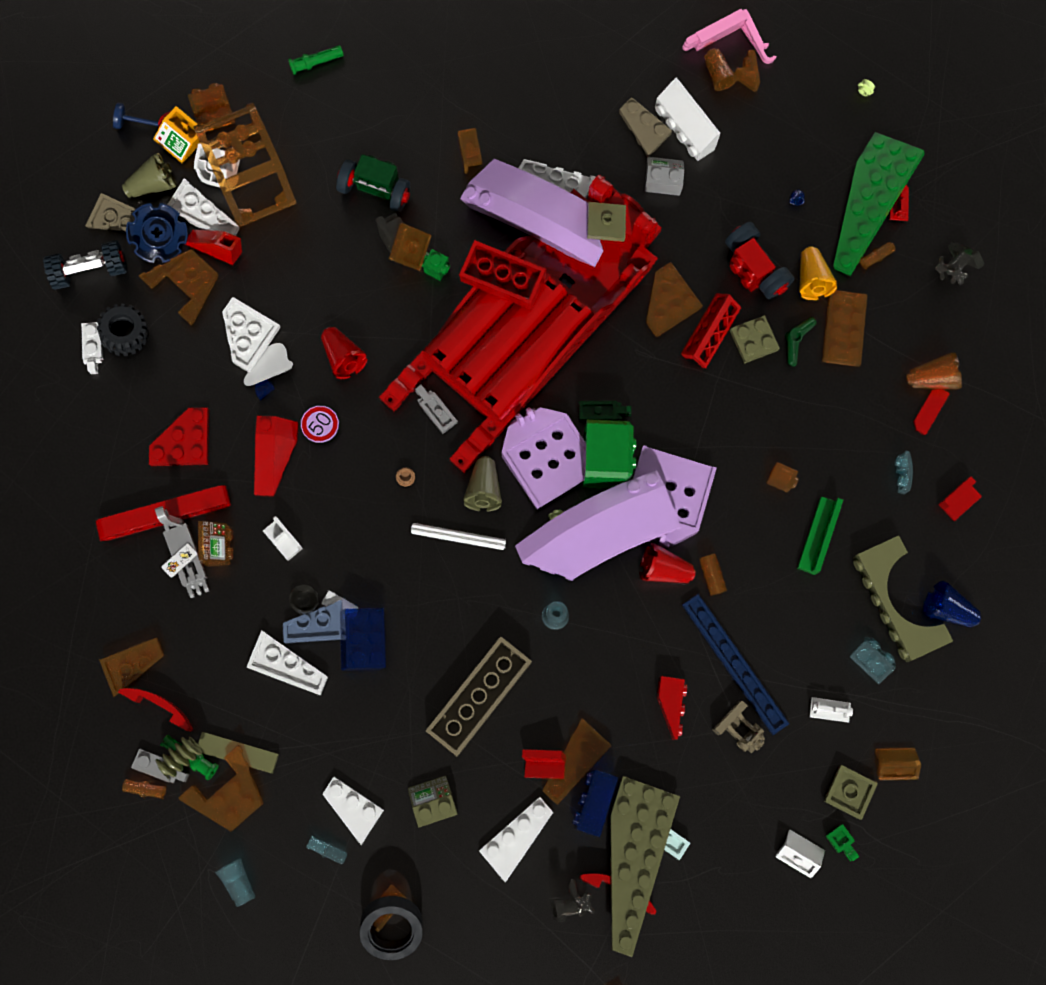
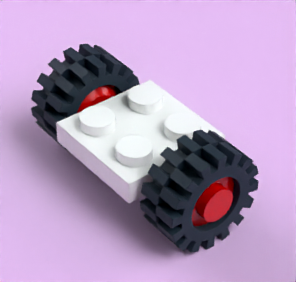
M114 240L102 243V252L99 253V250L91 251L88 253V256L83 257L80 254L69 257L70 260L66 261V263L60 253L45 256L43 260L44 268L46 269L45 273L52 289L69 287V274L101 267L104 263L111 276L127 273L126 260L119 241Z

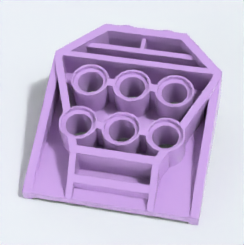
M529 407L526 409L525 417L517 414L515 415L516 419L509 423L510 426H508L502 449V458L536 509H539L583 482L586 470V443L566 413L541 407L535 410V408L531 409ZM559 433L562 435V439L555 440L552 435ZM538 443H544L546 445V448L543 450H539L536 447V445ZM527 452L530 458L524 460L520 457V454ZM566 452H572L574 454V458L567 459L564 456V454ZM554 461L558 464V467L551 469L548 463ZM539 471L542 477L536 479L532 476V473Z
M643 445L633 479L657 470L665 487L668 483L673 484L675 487L674 491L667 490L681 528L652 539L658 542L659 546L668 548L688 539L699 531L716 467L704 465ZM684 490H692L693 496H686ZM678 511H685L687 518L679 517Z

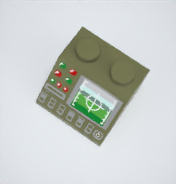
M446 776L408 788L418 828L458 815Z

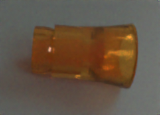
M714 48L709 50L704 55V59L712 78L714 89L722 91L730 88L737 81L736 74L730 68L720 49Z

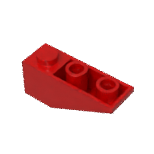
M193 229L187 237L185 244L231 265L236 262L242 253L241 238L225 231Z
M661 676L658 681L657 700L672 740H677L678 736L682 735L683 724H680V716H684L685 704H682L683 696L686 697L687 685L684 684L685 679Z

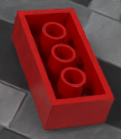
M474 240L459 274L461 282L532 310L547 276L545 268Z

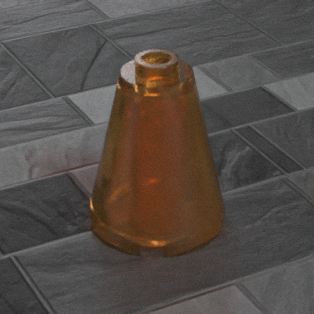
M956 353L946 354L910 369V374H907L908 385H912L913 388L960 389L962 387L961 372L958 370L959 361Z

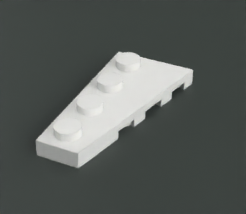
M526 159L522 161L518 168L568 192L575 189L585 198L589 193L590 184L596 178V176L592 175L590 177L581 175L582 173L575 171L574 173L563 171V168L559 167L550 168L547 167V164Z

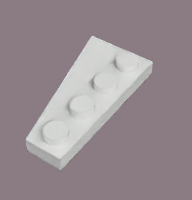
M185 178L167 204L179 212V218L202 230L225 231L236 236L240 229L234 221L215 207L210 200H207Z
M261 630L247 668L321 696L328 677Z
M541 797L479 850L505 883L553 814Z

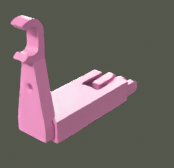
M739 9L689 36L682 46L684 51H688L693 47L698 51L741 28L764 63L770 64L777 57L774 55L771 58L767 57L764 49H767L769 43H763L747 9Z

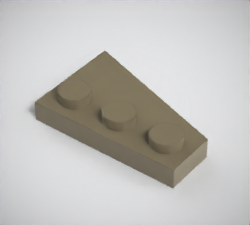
M632 97L619 110L620 115L628 128L634 133L638 144L642 146L647 157H650L672 133L670 128Z
M101 193L85 226L93 229L126 232L127 222L135 220L132 213L136 209Z

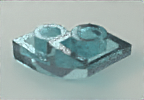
M909 451L898 455L895 461V466H897L896 473L902 474L897 481V486H899L898 493L904 495L910 491L913 479V464Z

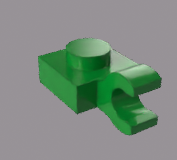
M843 824L826 835V838L837 853L843 850L849 861H854L859 857L851 846L855 840Z

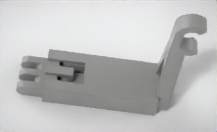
M163 506L155 508L156 515L165 528L163 534L171 556L173 557L187 543L197 552V555L178 572L182 586L187 588L190 598L195 597L193 589H196L198 595L202 594L200 586H203L205 592H209L206 581L208 577L189 525L183 519L169 515L167 509L164 510Z

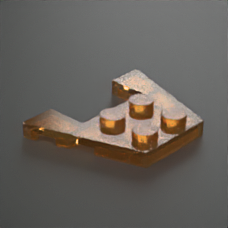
M190 249L170 259V262L161 266L158 265L147 273H141L139 277L153 289L167 276L191 299L178 313L192 325L219 275Z
M240 745L236 746L224 757L237 775L211 798L206 800L195 785L191 786L179 797L180 801L231 832L263 805Z

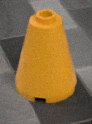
M807 247L801 253L799 286L801 296L807 300H818V296L822 295L828 297L837 289V282L819 249Z

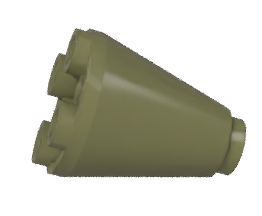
M156 153L125 180L122 188L130 198L132 196L138 197L171 190L177 187V183L171 175L173 170L168 162L164 163L161 155Z

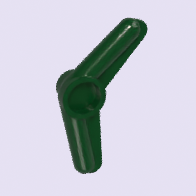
M809 317L789 330L785 335L788 341V364L792 367L797 365L799 342L817 323L814 317Z

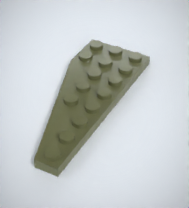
M623 776L610 813L611 950L632 957L680 796Z

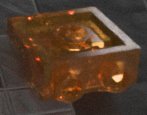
M213 83L209 85L208 89H194L191 91V94H188L197 124L205 132L235 123L223 84Z

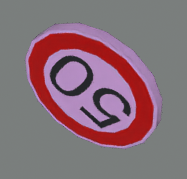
M315 406L304 413L301 419V429L308 440L315 443H324L336 435L339 429V420L332 409L326 406Z

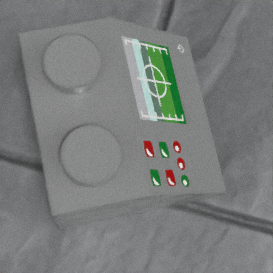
M647 157L644 192L680 195L684 179L683 160Z

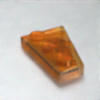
M158 638L151 639L99 660L113 697L119 694L118 691L120 689L128 687L164 657Z

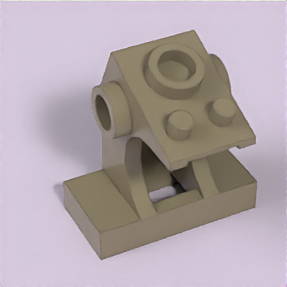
M741 700L712 730L717 735H721L727 730L738 741L736 744L744 752L748 750L752 753L763 746L765 739L764 731L756 723L752 726L741 713L747 705ZM740 723L749 730L743 738L735 731Z

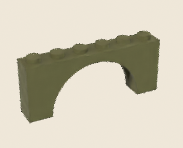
M897 536L853 557V563L856 570L861 572L863 576L862 582L867 589L869 588L872 594V602L875 606H878L881 612V620L884 624H887L890 630L889 635L894 642L896 641L900 657L909 662L953 642V639L945 624L933 627L915 625L901 617L891 604L887 591L888 576L895 562L908 553L902 540Z

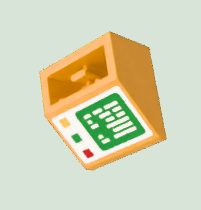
M175 106L163 119L153 140L180 163H183L198 147V143L201 144L205 140L206 134L200 125Z

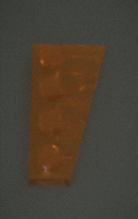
M581 719L579 726L563 752L566 755L564 779H548L542 791L556 805H559L610 749L611 744L584 719Z

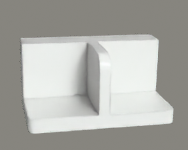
M275 516L273 517L274 522L265 528L263 532L289 561L303 548Z

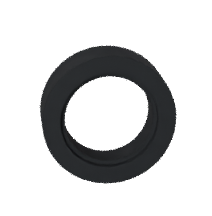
M384 896L371 902L363 911L360 922V940L363 947L371 955L383 960H398L410 955L419 946L422 939V915L418 907L410 900L400 896ZM398 914L406 918L412 928L405 938L395 942H387L377 938L372 932L371 926L380 916Z

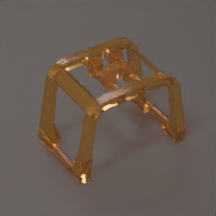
M253 102L233 113L203 125L197 124L193 126L239 227L296 204L282 164ZM249 113L251 123L245 126L238 125L235 130L227 133L220 132L217 137L207 140L204 131ZM259 133L262 139L254 144L252 141H245L250 135ZM228 148L224 156L215 158L213 149ZM266 148L271 159L270 161L226 179L224 178L219 166L226 163L235 164L239 159L247 156L252 157L256 154L257 150ZM277 173L283 191L274 198L275 205L252 213L250 208L238 209L231 193L232 190Z

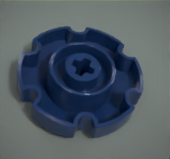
M151 203L140 206L132 213L135 220L127 222L126 237L129 245L134 244L136 246L134 253L139 258L150 263H154L155 259L160 258L162 263H167L181 254L179 245L186 244L188 232L186 223L179 222L177 219L180 216L178 211L163 203H160L158 208H154ZM155 229H159V232H162L159 238H155V235L151 234L155 232Z

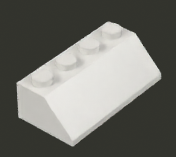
M675 78L657 97L655 110L658 115L663 116L667 126L677 134L678 140L684 143L688 153L699 161L715 150L720 132L681 82Z

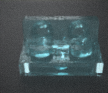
M866 637L864 642L850 655V658L880 684L896 669V660L890 653L887 652L885 654L880 649L881 645L875 639L870 640Z

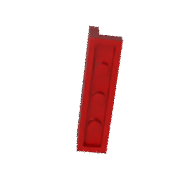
M716 293L681 353L684 358L694 359L702 368H707L742 308L730 294ZM731 304L734 309L728 315V307ZM723 319L724 326L719 330V323ZM714 335L715 341L713 345H710V338ZM703 350H705L706 357L704 358V360L700 358V355L703 352Z

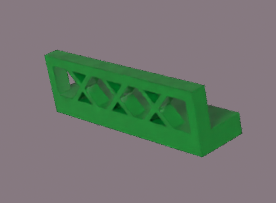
M820 497L797 569L814 575L821 571L843 499L837 498L833 501Z

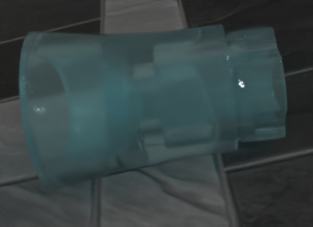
M559 601L548 604L542 612L544 624L551 629L563 628L569 620V612L565 604ZM558 611L560 616L555 617L552 613Z
M241 858L215 871L237 907L255 898Z

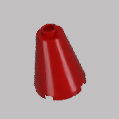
M328 327L323 331L321 339L332 372L336 378L348 379L351 377L349 374L353 372L359 373L365 367L368 360L365 352L336 327Z
M650 543L652 547L647 546L640 564L643 567V572L639 571L641 580L689 583L690 580L694 579L696 570L692 564L658 544Z

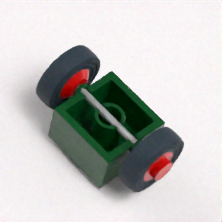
M362 154L358 165L354 161L345 160L337 174L336 189L341 193H349L353 183H356L357 190L389 200L390 209L395 212H401L409 200L410 181L398 178L397 166L392 162H383L372 155L366 156Z

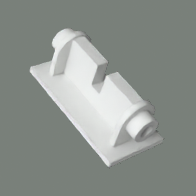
M811 697L810 717L849 723V717L853 714V708H850L851 703Z

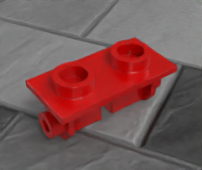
M907 185L890 210V220L908 221L909 187Z

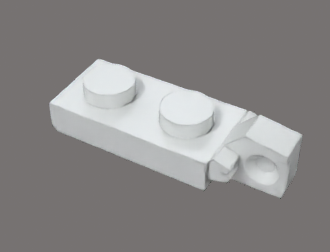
M81 323L83 363L87 364V371L90 374H98V363H102V360H104L103 344L97 331L98 323Z

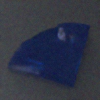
M267 379L257 383L255 386L256 395L259 400H262L275 389Z

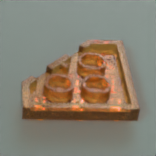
M671 262L656 271L646 323L656 337L694 314L703 306Z

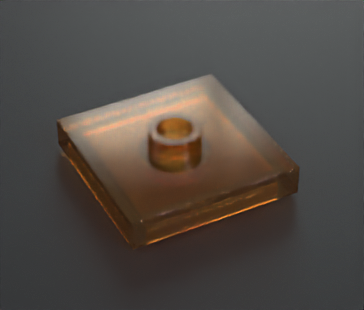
M400 223L389 260L420 271L432 235Z

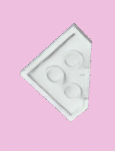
M232 297L222 311L231 357L235 365L250 373L281 327L276 322Z

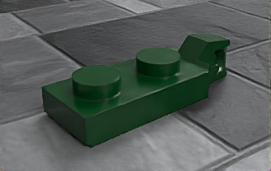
M579 401V421L621 420L622 417L631 416V406H621V403L617 401Z

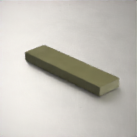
M205 732L201 733L198 742L203 754L272 774L279 757L277 753Z

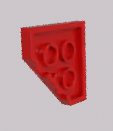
M208 407L188 408L149 446V465H208Z

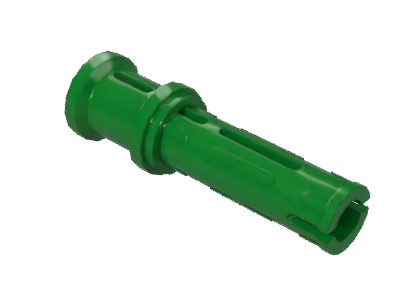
M338 45L314 54H303L302 57L293 60L289 58L288 62L293 75H295L296 72L305 69L311 70L312 66L343 57L344 55L341 46Z
M166 735L160 746L167 750L171 748L175 751L176 747L174 744H182L170 737V735ZM196 754L194 761L189 759L190 768L203 774L206 780H210L219 767L218 764H213L205 759L203 754Z

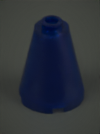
M940 581L933 586L936 588L935 591L928 593L923 606L926 616L970 628L978 625L981 621L980 611L949 583Z

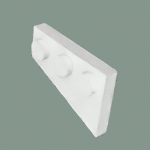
M333 777L323 792V796L360 845H362L384 810L336 777Z

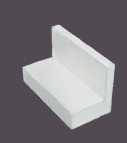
M789 830L785 843L778 850L776 858L812 878L822 865L825 850Z

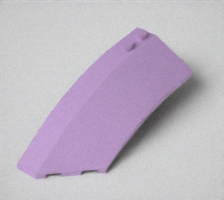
M493 159L468 183L460 198L469 208L531 235L563 252L565 255L593 267L596 266L604 251L599 239H587L588 202L548 181L499 160Z
M656 470L619 484L579 503L547 522L515 545V548L523 564L539 567L540 570L554 575L556 573L573 581L574 578L602 562L642 543L678 530L681 526L666 487Z

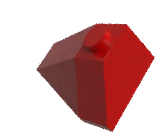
M257 416L254 495H275L284 469L297 443L298 422L277 416Z

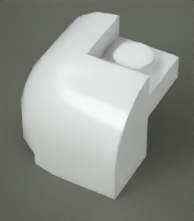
M198 143L194 169H196L197 175L202 182L211 186L232 190L240 174H237L241 155Z

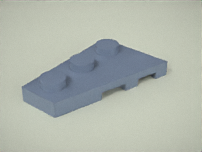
M342 600L284 622V643L344 640Z

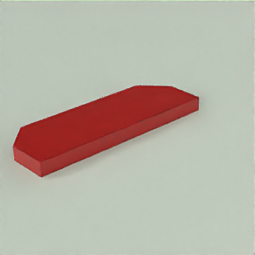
M942 388L930 392L913 421L916 431L923 435L927 434L948 398L949 392Z

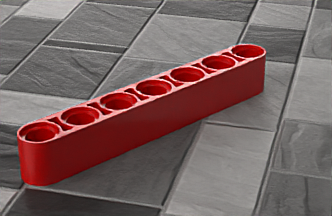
M225 485L104 517L95 522L100 541H108L162 526L163 524L159 521L155 512V508L163 506L164 510L167 509L169 515L180 519H187L226 508L231 503Z

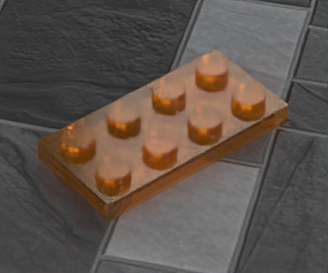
M835 290L829 296L822 362L857 367L861 365L867 294Z

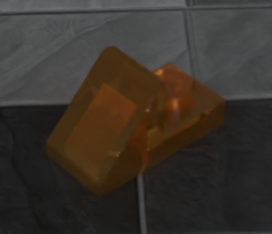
M748 50L746 57L743 58V67L736 68L734 78L753 92L758 90L760 77L755 50Z

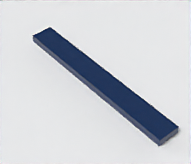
M697 594L683 603L682 606L770 733L775 735L789 725V722L700 595Z

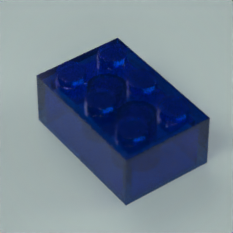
M353 608L340 611L341 671L381 670L386 668L384 608Z
M592 770L591 773H587L584 782L587 788L585 793L581 792L578 802L581 808L579 813L575 812L572 824H575L574 829L597 837L601 836L618 777L598 770Z

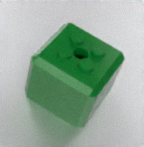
M586 421L583 440L586 443V470L582 487L612 488L631 479L636 468V457H633L634 450H636V438H633L634 426L629 421Z

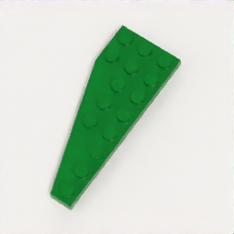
M877 132L874 133L856 163L833 265L835 270L851 276L923 158L924 150Z

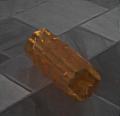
M716 554L700 558L701 569L703 570L710 596L726 592L727 588Z

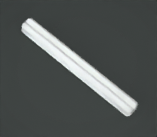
M413 523L411 527L412 534L504 550L506 544L505 539L418 523Z

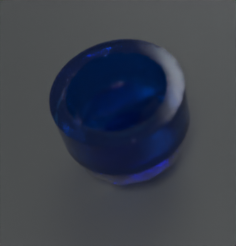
M799 189L794 190L790 195V203L797 206L804 203V193Z

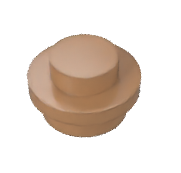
M401 468L396 474V480L401 486H410L415 481V473L410 468Z

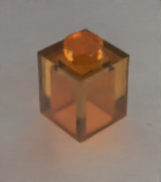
M777 462L773 466L767 484L788 492L797 485L799 480L796 477L798 471Z

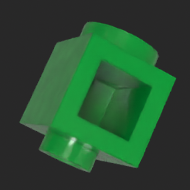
M433 249L431 252L424 254L420 265L424 268V273L439 281L443 275L447 274L450 268L448 257Z

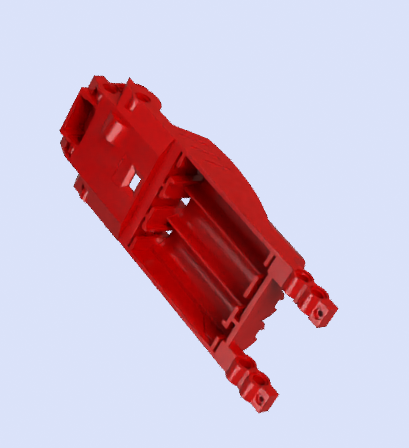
M598 175L589 186L588 200L575 189L570 193L588 203L626 205L624 242L600 240L604 251L596 266L593 267L565 255L563 252L531 235L517 238L504 252L546 269L547 276L532 310L472 287L450 315L437 336L379 397L384 404L395 412L410 392H413L414 388L419 385L423 378L425 379L433 371L485 416V421L474 430L471 436L450 458V461L463 473L480 458L482 453L491 446L509 423L514 420L515 415L525 408L633 288L639 284L658 259L647 248L661 232L662 227L632 197L621 194L614 189L613 185L604 176ZM564 273L575 282L570 289L559 280ZM438 350L446 356L442 361H440ZM464 372L471 378L468 383L465 382ZM493 397L497 400L494 406L490 404L493 401Z

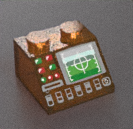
M198 521L199 561L206 566L230 565V560L233 559V549L230 548L233 532L226 523Z

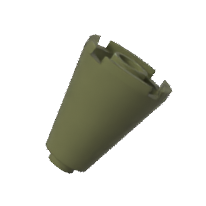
M482 456L476 460L463 498L464 505L469 509L480 511V508H487L486 511H494L501 507L502 499L496 464L489 456Z

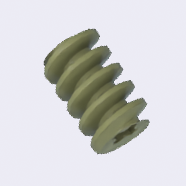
M190 736L188 740L183 737L181 738L182 745L175 743V751L169 748V756L163 753L164 761L155 760L159 770L168 779H171L170 776L176 777L177 771H183V765H190L189 759L194 761L196 754L201 755L203 753L199 745Z

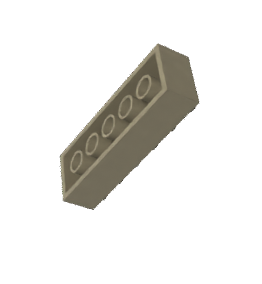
M500 637L430 724L426 732L458 757L532 661L504 638Z

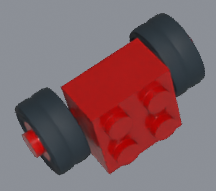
M747 222L735 228L725 240L726 245L733 253L729 263L730 268L734 274H738L742 285L748 288L750 292L759 287L765 297L771 299L783 294L795 279L786 267L773 272L776 268L756 242L760 236L759 230L752 222Z

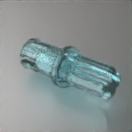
M314 836L310 838L306 847L321 854L322 858L327 857L340 864H343L347 857L346 852L331 846L330 842L327 844Z

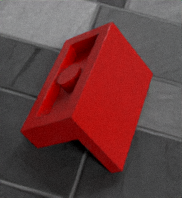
M972 477L962 482L938 504L953 521L957 520L982 497L973 487L976 481Z
M523 749L522 758L526 761L525 778L564 779L566 755L562 751Z

